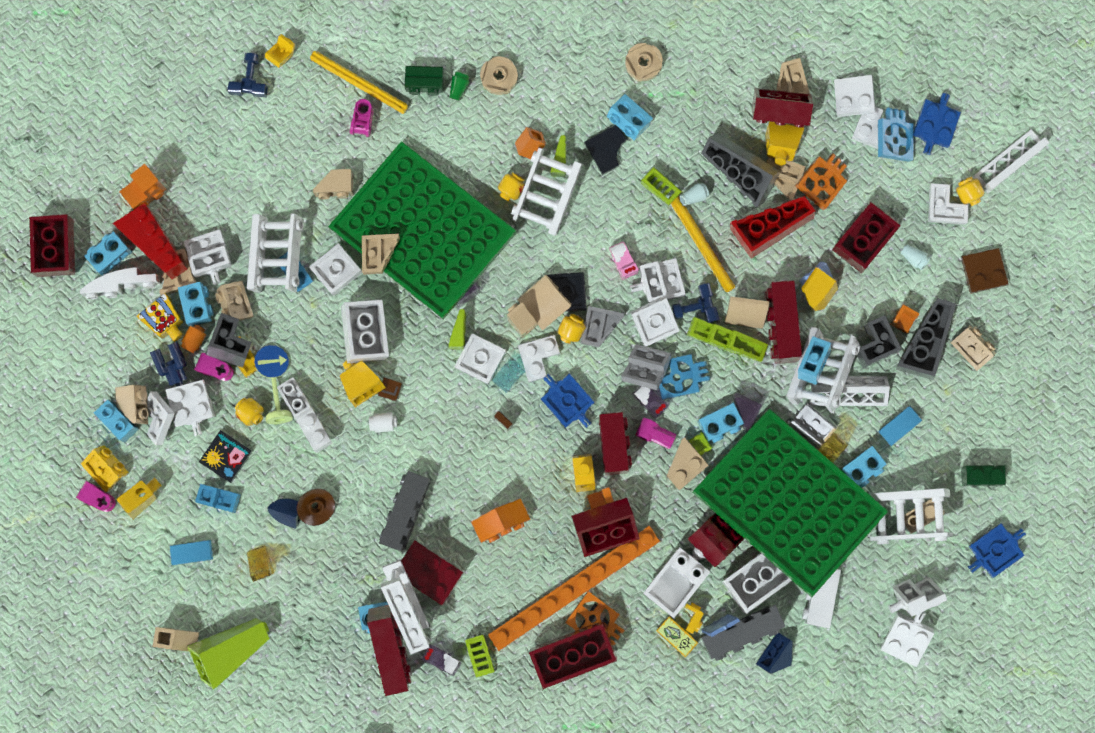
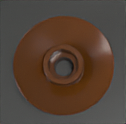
M319 488L305 492L297 504L299 518L305 524L312 526L321 525L328 521L335 509V501L328 491ZM317 502L315 507H311L313 503Z

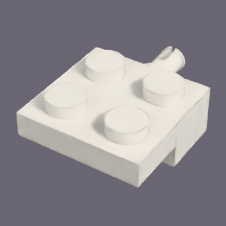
M221 230L185 240L184 244L193 275L196 278L203 275H211L213 285L220 284L218 272L232 266Z
M676 258L640 265L641 283L630 285L632 293L643 290L648 303L663 296L670 300L686 295Z
M200 380L166 390L170 408L175 413L173 417L175 427L192 425L194 436L201 435L199 423L215 417L205 381Z
M930 577L915 584L908 579L892 587L899 602L888 607L891 613L904 609L912 617L921 614L931 607L940 605L942 602L947 601L945 593Z
M923 611L912 619L897 612L889 627V632L880 647L881 651L917 667L934 635L933 628L921 623L926 613Z

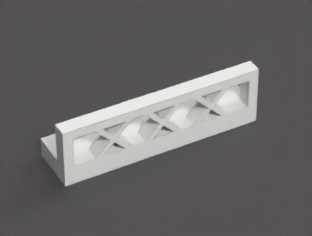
M1031 129L976 173L973 178H977L980 181L983 189L988 194L1049 144V141L1045 137L1040 140ZM1029 136L1036 143L1032 148L1024 147L1025 139ZM1012 149L1021 150L1018 159H1010ZM1005 161L1006 169L1003 171L996 170V162ZM984 172L992 173V180L987 184L980 177Z
M848 376L842 391L846 396L841 399L840 406H888L890 385L887 376ZM817 382V385L810 383L811 392L825 393L827 396L830 395L833 387L832 385ZM857 393L865 395L862 399H855L853 397ZM876 393H884L883 399H874L872 396ZM810 399L811 406H826L827 404Z

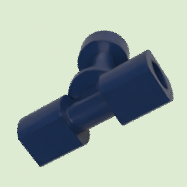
M245 53L244 62L247 63L246 77L242 78L241 82L229 81L228 93L230 95L243 96V93H252L254 97L267 98L268 86L256 83V80L253 79L254 67L259 64L260 56L258 54Z
M710 283L698 286L700 298H697L698 302L685 306H680V303L672 305L675 320L683 318L684 313L699 309L701 313L705 312L708 323L720 320L717 308L712 303L711 297L713 293Z

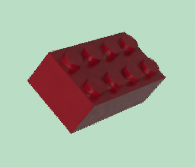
M795 281L771 282L764 292L765 301H769L766 318L767 322H770L771 325L770 329H768L769 341L772 340L770 358L774 359V364L795 363L802 358Z
M389 605L368 609L367 624L385 696L409 691V684L412 683V672L410 664L407 665L406 658L408 656L406 647H403V636Z
M603 621L540 644L529 650V655L543 689L617 661V655Z

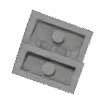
M636 344L628 357L629 363L621 375L622 381L658 390L668 368L671 353Z
M808 403L789 424L792 429L818 451L837 429L836 426Z

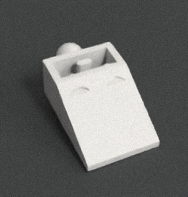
M679 547L643 593L673 618H675L710 573L709 570L698 562L705 559V557L695 547L693 548L692 557ZM678 558H684L685 563L683 565H680L678 563ZM694 570L700 571L699 577L693 575Z

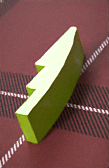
M696 317L692 318L687 332L689 337L758 362L763 361L768 344L738 331H731Z

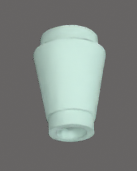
M703 183L695 184L680 196L681 203L686 206L705 201L709 196L708 188Z
M908 244L901 251V254L916 269L923 270L930 260L927 253Z

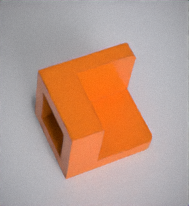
M526 127L516 140L515 145L518 155L531 159L534 151H538L539 148L543 149L546 142L542 132Z
M903 304L896 312L890 325L907 334L915 319L918 318L919 313Z
M609 487L587 496L591 509L614 502Z

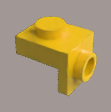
M280 34L277 43L265 53L264 58L280 68L293 56L295 43Z
M693 602L690 605L685 604L684 608L694 613L685 631L693 634L694 631L698 632L703 622L700 620L704 613L700 611L701 607Z

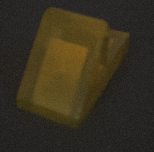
M833 432L818 451L833 463L847 448L848 444Z
M265 545L247 551L250 577L253 582L274 574Z

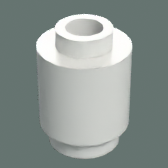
M392 412L376 413L373 416H369L370 431H375V433L394 431V427H397V416H393Z

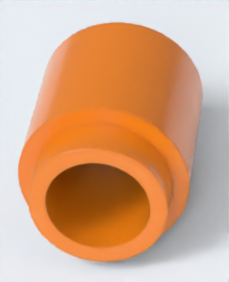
M196 324L194 327L190 326L181 341L183 343L180 347L194 354L196 350H199L207 336L204 333L205 329Z

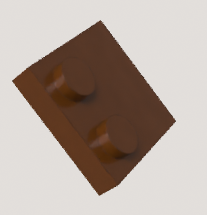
M999 248L961 257L970 294L1009 285Z

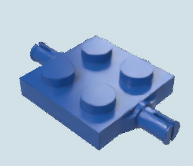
M942 93L939 103L927 99L923 101L913 136L926 142L923 151L926 155H931L933 145L945 148L950 147L961 112L947 106L949 94Z
M550 374L543 378L550 386V389L540 400L566 428L572 422L579 419L587 428L592 422L585 416V413L595 402L570 374L557 382Z
M998 524L970 544L969 548L976 558L975 562L967 566L968 569H971L970 572L974 573L982 567L991 578H994L1025 556L1017 542L1026 535L1023 532L1024 530L1020 528L1017 532L1011 534L1007 532L1002 524Z

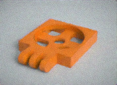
M834 153L826 161L820 156L817 157L795 185L822 210L829 206L847 182L841 175L847 165L843 163L838 167L842 161L839 158L833 163L832 161L836 157ZM818 167L827 169L820 176L814 171ZM832 176L835 180V189L830 185L829 181ZM808 177L814 181L815 185L811 191L806 188V179ZM819 180H823L825 182V185L823 187L819 186ZM823 190L830 195L825 200H820L817 197L820 191Z
M589 591L565 622L577 631L602 621L600 620V614L604 609H607L610 621L608 625L606 623L604 625L609 637L613 636L619 640L620 636L615 633V630L617 629L622 634L625 631L614 623L620 614ZM591 601L599 603L594 611H588L583 607V604ZM577 613L585 617V623L581 628H578L576 624ZM590 615L596 616L595 622L589 621ZM610 639L612 645L614 646L616 643L612 639Z

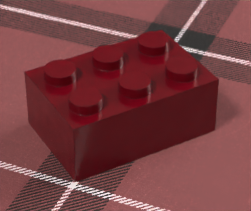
M761 88L754 89L752 117L756 122L767 123V121L781 126L788 123L794 124L795 127L804 128L805 125L810 126L813 110L811 94Z
M870 202L832 251L862 274L901 225Z
M68 214L29 217L31 273L36 277L75 275L74 219Z
M623 412L599 414L604 476L627 474L632 467L631 455L627 456V450L630 448L629 436H625V430L628 428L627 417H623Z
M627 498L571 516L584 558L640 539L634 515Z
M415 540L401 560L412 586L442 606L464 575V572Z

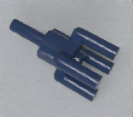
M178 341L168 345L173 357L171 361L165 362L160 348L150 352L158 374L166 376L170 386L174 384L176 387L184 385L183 380H186L187 376L183 368L186 367L187 362Z

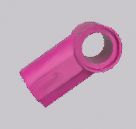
M643 417L635 436L648 442L652 441L670 450L677 434Z

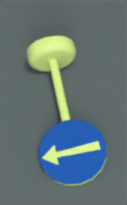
M268 345L262 347L255 356L254 365L262 376L271 378L276 411L266 415V423L282 424L289 422L293 419V415L288 410H280L276 378L283 375L288 368L289 359L287 353L278 346Z

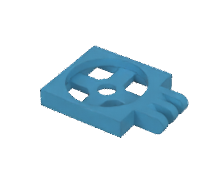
M887 108L885 112L886 119L878 120V157L907 162L913 161V123L905 121L904 110ZM891 126V134L885 135L887 127ZM899 127L905 130L906 138L900 137ZM893 137L897 138V144L893 142ZM886 143L891 147V151L887 148ZM899 146H906V153L904 155H899Z
M692 355L670 359L671 373L664 376L659 386L661 400L699 393L698 383L710 380V376L702 377L701 375L709 373L708 369L700 370V367L707 365L706 361L693 364ZM677 362L686 363L690 367V371H679ZM674 374H678L680 376L679 381L673 380ZM692 378L693 382L690 388L683 391V380ZM663 384H673L676 393L667 391Z

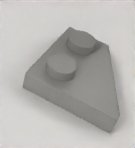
M588 306L585 320L586 329L582 334L580 344L599 348L623 319L624 313Z

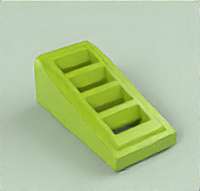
M561 135L554 160L566 164V136ZM551 167V177H565L566 172Z
M655 167L641 180V184L668 206L682 193L679 188ZM654 177H656L657 180L653 184H651L650 182L653 180ZM661 181L663 184L656 189L655 186ZM665 186H668L669 188L662 194L660 191ZM671 190L674 191L669 198L665 197Z
M460 309L448 344L449 349L463 350L465 347L466 312L464 309Z
M484 634L466 639V647L476 678L494 673ZM482 642L481 646L471 647V644ZM484 649L485 653L474 656L473 652ZM482 657H486L487 659L486 661L476 663L475 661L476 659ZM489 665V668L478 671L477 667Z

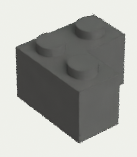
M221 313L206 355L243 368L252 342L234 336L239 319Z
M885 315L868 322L864 326L871 343L860 347L857 357L864 369L902 350Z

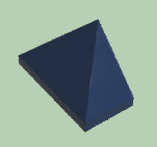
M780 633L776 634L756 665L770 674L792 666L793 641Z

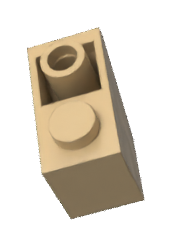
M351 169L331 170L313 189L314 195L318 199L323 200L330 199L331 196H337L339 199L353 196V173Z
M522 302L519 305L516 303L508 309V321L522 338L537 327V322Z
M133 384L116 387V407L132 423L148 424L146 386Z
M932 498L923 503L924 526L935 520V508ZM915 508L904 514L905 526L910 534L917 531Z
M156 627L152 647L189 651L187 646L198 642L199 632Z

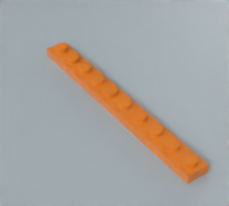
M648 526L638 533L639 540L618 546L488 634L497 650L500 651L658 544L660 540L651 527Z

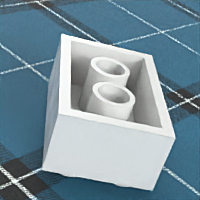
M383 301L344 302L341 306L347 363L386 360L389 357Z
M760 553L721 582L745 614L792 580Z

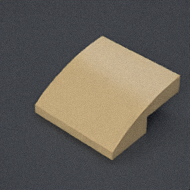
M546 274L517 299L519 303L522 302L542 330L571 307V303Z
M731 296L725 324L763 329L769 301Z

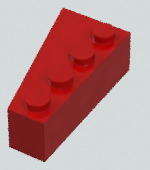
M803 196L783 203L781 206L766 209L761 213L746 216V218L731 221L730 230L752 259L813 220L816 211L806 197Z
M145 203L112 223L172 280L187 271L183 260L155 215Z

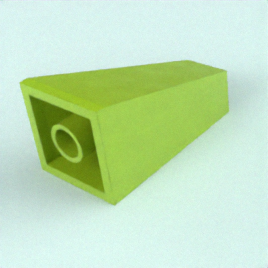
M255 618L188 645L187 648L201 681L212 689L217 688L270 639L267 634L269 632L267 624Z

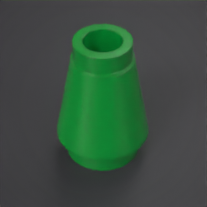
M455 72V75H452L449 98L460 101L470 83L468 81L470 76L460 72Z

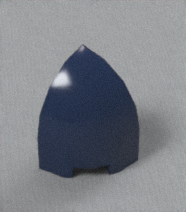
M287 498L278 499L267 507L269 514L276 521L286 526L297 528L300 521L298 520L297 513L298 501Z

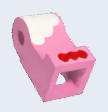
M623 241L609 247L622 280L638 274L639 269Z

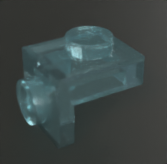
M510 360L504 364L492 381L507 393L525 371L518 362Z

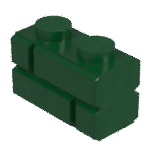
M405 66L404 86L406 92H409L411 95L428 92V95L431 96L443 93L444 68L435 66Z
M1005 465L961 467L962 486L1006 485Z

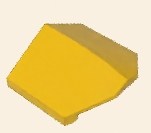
M815 267L802 286V291L805 293L809 305L815 311L824 310L838 290L836 280Z

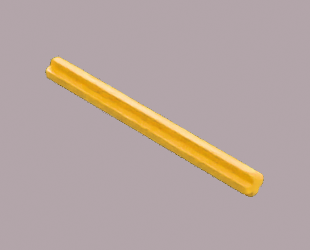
M313 51L311 54V61L398 112L404 114L407 111L408 105L323 54L317 51Z
M678 196L671 203L673 209L726 293L732 291L735 285Z

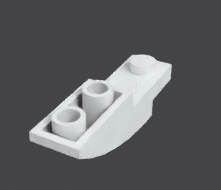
M137 267L122 269L93 280L80 289V294L90 300L98 299V296L117 298V295H123V287L126 290L136 289V286L155 288V285H160V277L157 274L141 275V271Z
M294 377L279 385L277 389L297 420L314 452L317 453L331 445L332 441L326 433L324 426Z

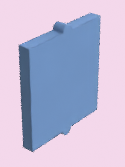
M728 614L702 628L701 631L713 637L740 622V620Z

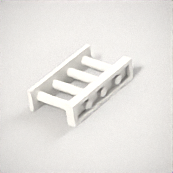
M539 148L532 155L531 162H533L519 203L518 205L515 204L512 209V220L518 221L519 216L547 226L546 228L549 229L548 233L557 236L583 164L574 161L573 165L561 163L543 156L544 150ZM539 162L566 172V175H569L567 183H560L536 174ZM532 181L560 190V193H562L560 201H554L530 192L529 189ZM526 198L553 208V211H556L554 218L548 219L522 209Z
M253 214L247 280L248 290L262 293L264 285H285V289L297 292V287L299 286L298 270L301 231L304 227L302 217L291 214L290 221L268 222V218L260 214ZM268 229H290L289 240H266ZM267 248H288L287 259H265V250ZM267 266H287L286 277L264 278V268Z
M812 327L802 352V358L799 360L786 395L792 404L799 405L800 400L806 398L827 403L826 407L830 413L834 414L836 408L840 406V396L854 357L858 355L860 350V344L856 337L851 336L849 343L824 338L819 328ZM813 336L830 342L831 348L845 351L842 361L828 358L825 364L839 368L836 378L820 375L818 380L819 383L833 386L829 396L806 391L805 386L807 382L798 379L799 366Z
M950 489L869 494L884 508L887 505L886 501H894V504H896L898 535L887 536L886 517L884 516L878 523L879 536L870 537V540L877 541L878 545L889 544V540L935 538V541H947V537H953V533L944 532L942 507L944 498L950 497ZM932 498L935 508L936 533L925 534L923 503L925 499ZM905 500H913V503H915L917 534L906 535Z
M401 559L382 566L388 581L381 584V589L410 654L429 648V642L423 629L429 627V623Z

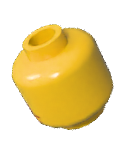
M514 172L505 174L498 185V190L501 192L500 196L507 201L510 199L517 200L523 192L525 186L523 182L525 180Z
M971 176L958 182L959 186L956 188V192L962 204L970 203L973 206L981 202L980 198L983 197L985 192L977 178L973 179Z
M574 314L565 316L558 327L560 339L568 344L580 341L586 329L584 320Z
M243 398L235 406V416L246 426L258 425L264 418V408L253 398Z

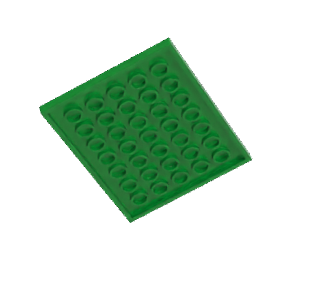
M402 141L328 226L330 230L360 254H362V236L399 234L400 239L384 273L443 320L517 233L514 228Z
M770 409L767 410L692 492L811 598L888 512L887 509Z

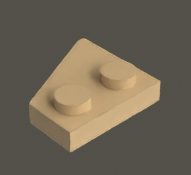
M800 58L781 64L777 90L810 94Z
M768 157L767 163L781 171L774 185L790 201L794 200L798 189L795 185L801 179L806 166L792 161H786L785 165L780 166L775 164V158Z
M399 234L362 236V273L364 275L383 274L400 239Z
M185 248L177 250V253L187 267V271L173 280L163 272L162 278H164L162 289H160L161 296L164 293L168 295L177 292L178 287L196 283Z
M684 437L678 447L667 477L678 490H681L708 467L709 464Z

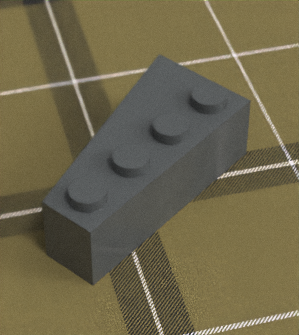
M719 133L708 138L701 152L715 168L721 170L727 176L726 178L740 189L744 196H747L756 208L766 201L781 172Z
M939 298L936 299L898 363L896 370L934 380L956 303Z
M410 471L407 472V475L403 474L400 481L402 487L400 492H397L394 497L393 503L395 504L392 511L390 510L388 513L387 524L380 534L379 544L403 553L405 552L431 479Z
M770 605L739 619L740 622L713 637L709 635L700 637L709 658H715L716 661L727 657V652L733 650L736 653L744 649L743 645L750 642L753 645L762 641V637L766 635L771 637L780 633V629L786 626L776 605Z

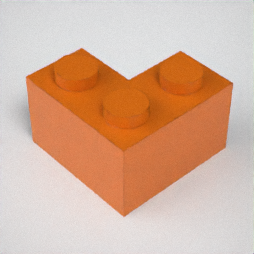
M143 164L130 174L133 181L119 192L134 210L144 203L149 207V204L153 200L160 199L167 189L148 166Z
M520 498L489 511L471 523L481 543L487 540L489 543L500 539V534L505 536L511 533L512 528L514 531L525 527L524 523L531 519Z

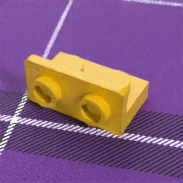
M105 445L93 449L81 463L83 468L105 492L110 491L122 477L127 476L129 473L125 466L117 460L112 451Z

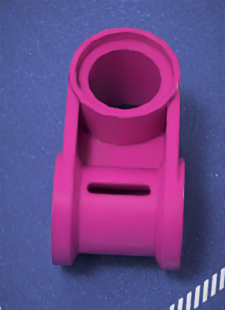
M360 99L355 104L350 125L351 135L356 133L370 137L374 110L371 103L366 99ZM362 106L369 107L366 113L360 112Z
M203 352L194 369L199 373L222 381H229L234 375V370L230 365ZM220 370H226V373H220Z
M85 481L76 496L80 501L105 512L112 511L116 506V500L113 496L88 481ZM103 500L107 502L106 506L102 503Z

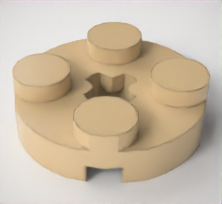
M646 43L634 45L629 49L626 56L625 67L628 74L638 82L654 79L662 69V54L653 45H647ZM641 58H643L644 60H649V62H647V66L639 64L641 62Z
M497 56L483 64L480 78L483 87L488 92L502 95L510 93L515 87L518 80V72L510 59ZM501 71L504 78L497 80L494 74H498Z

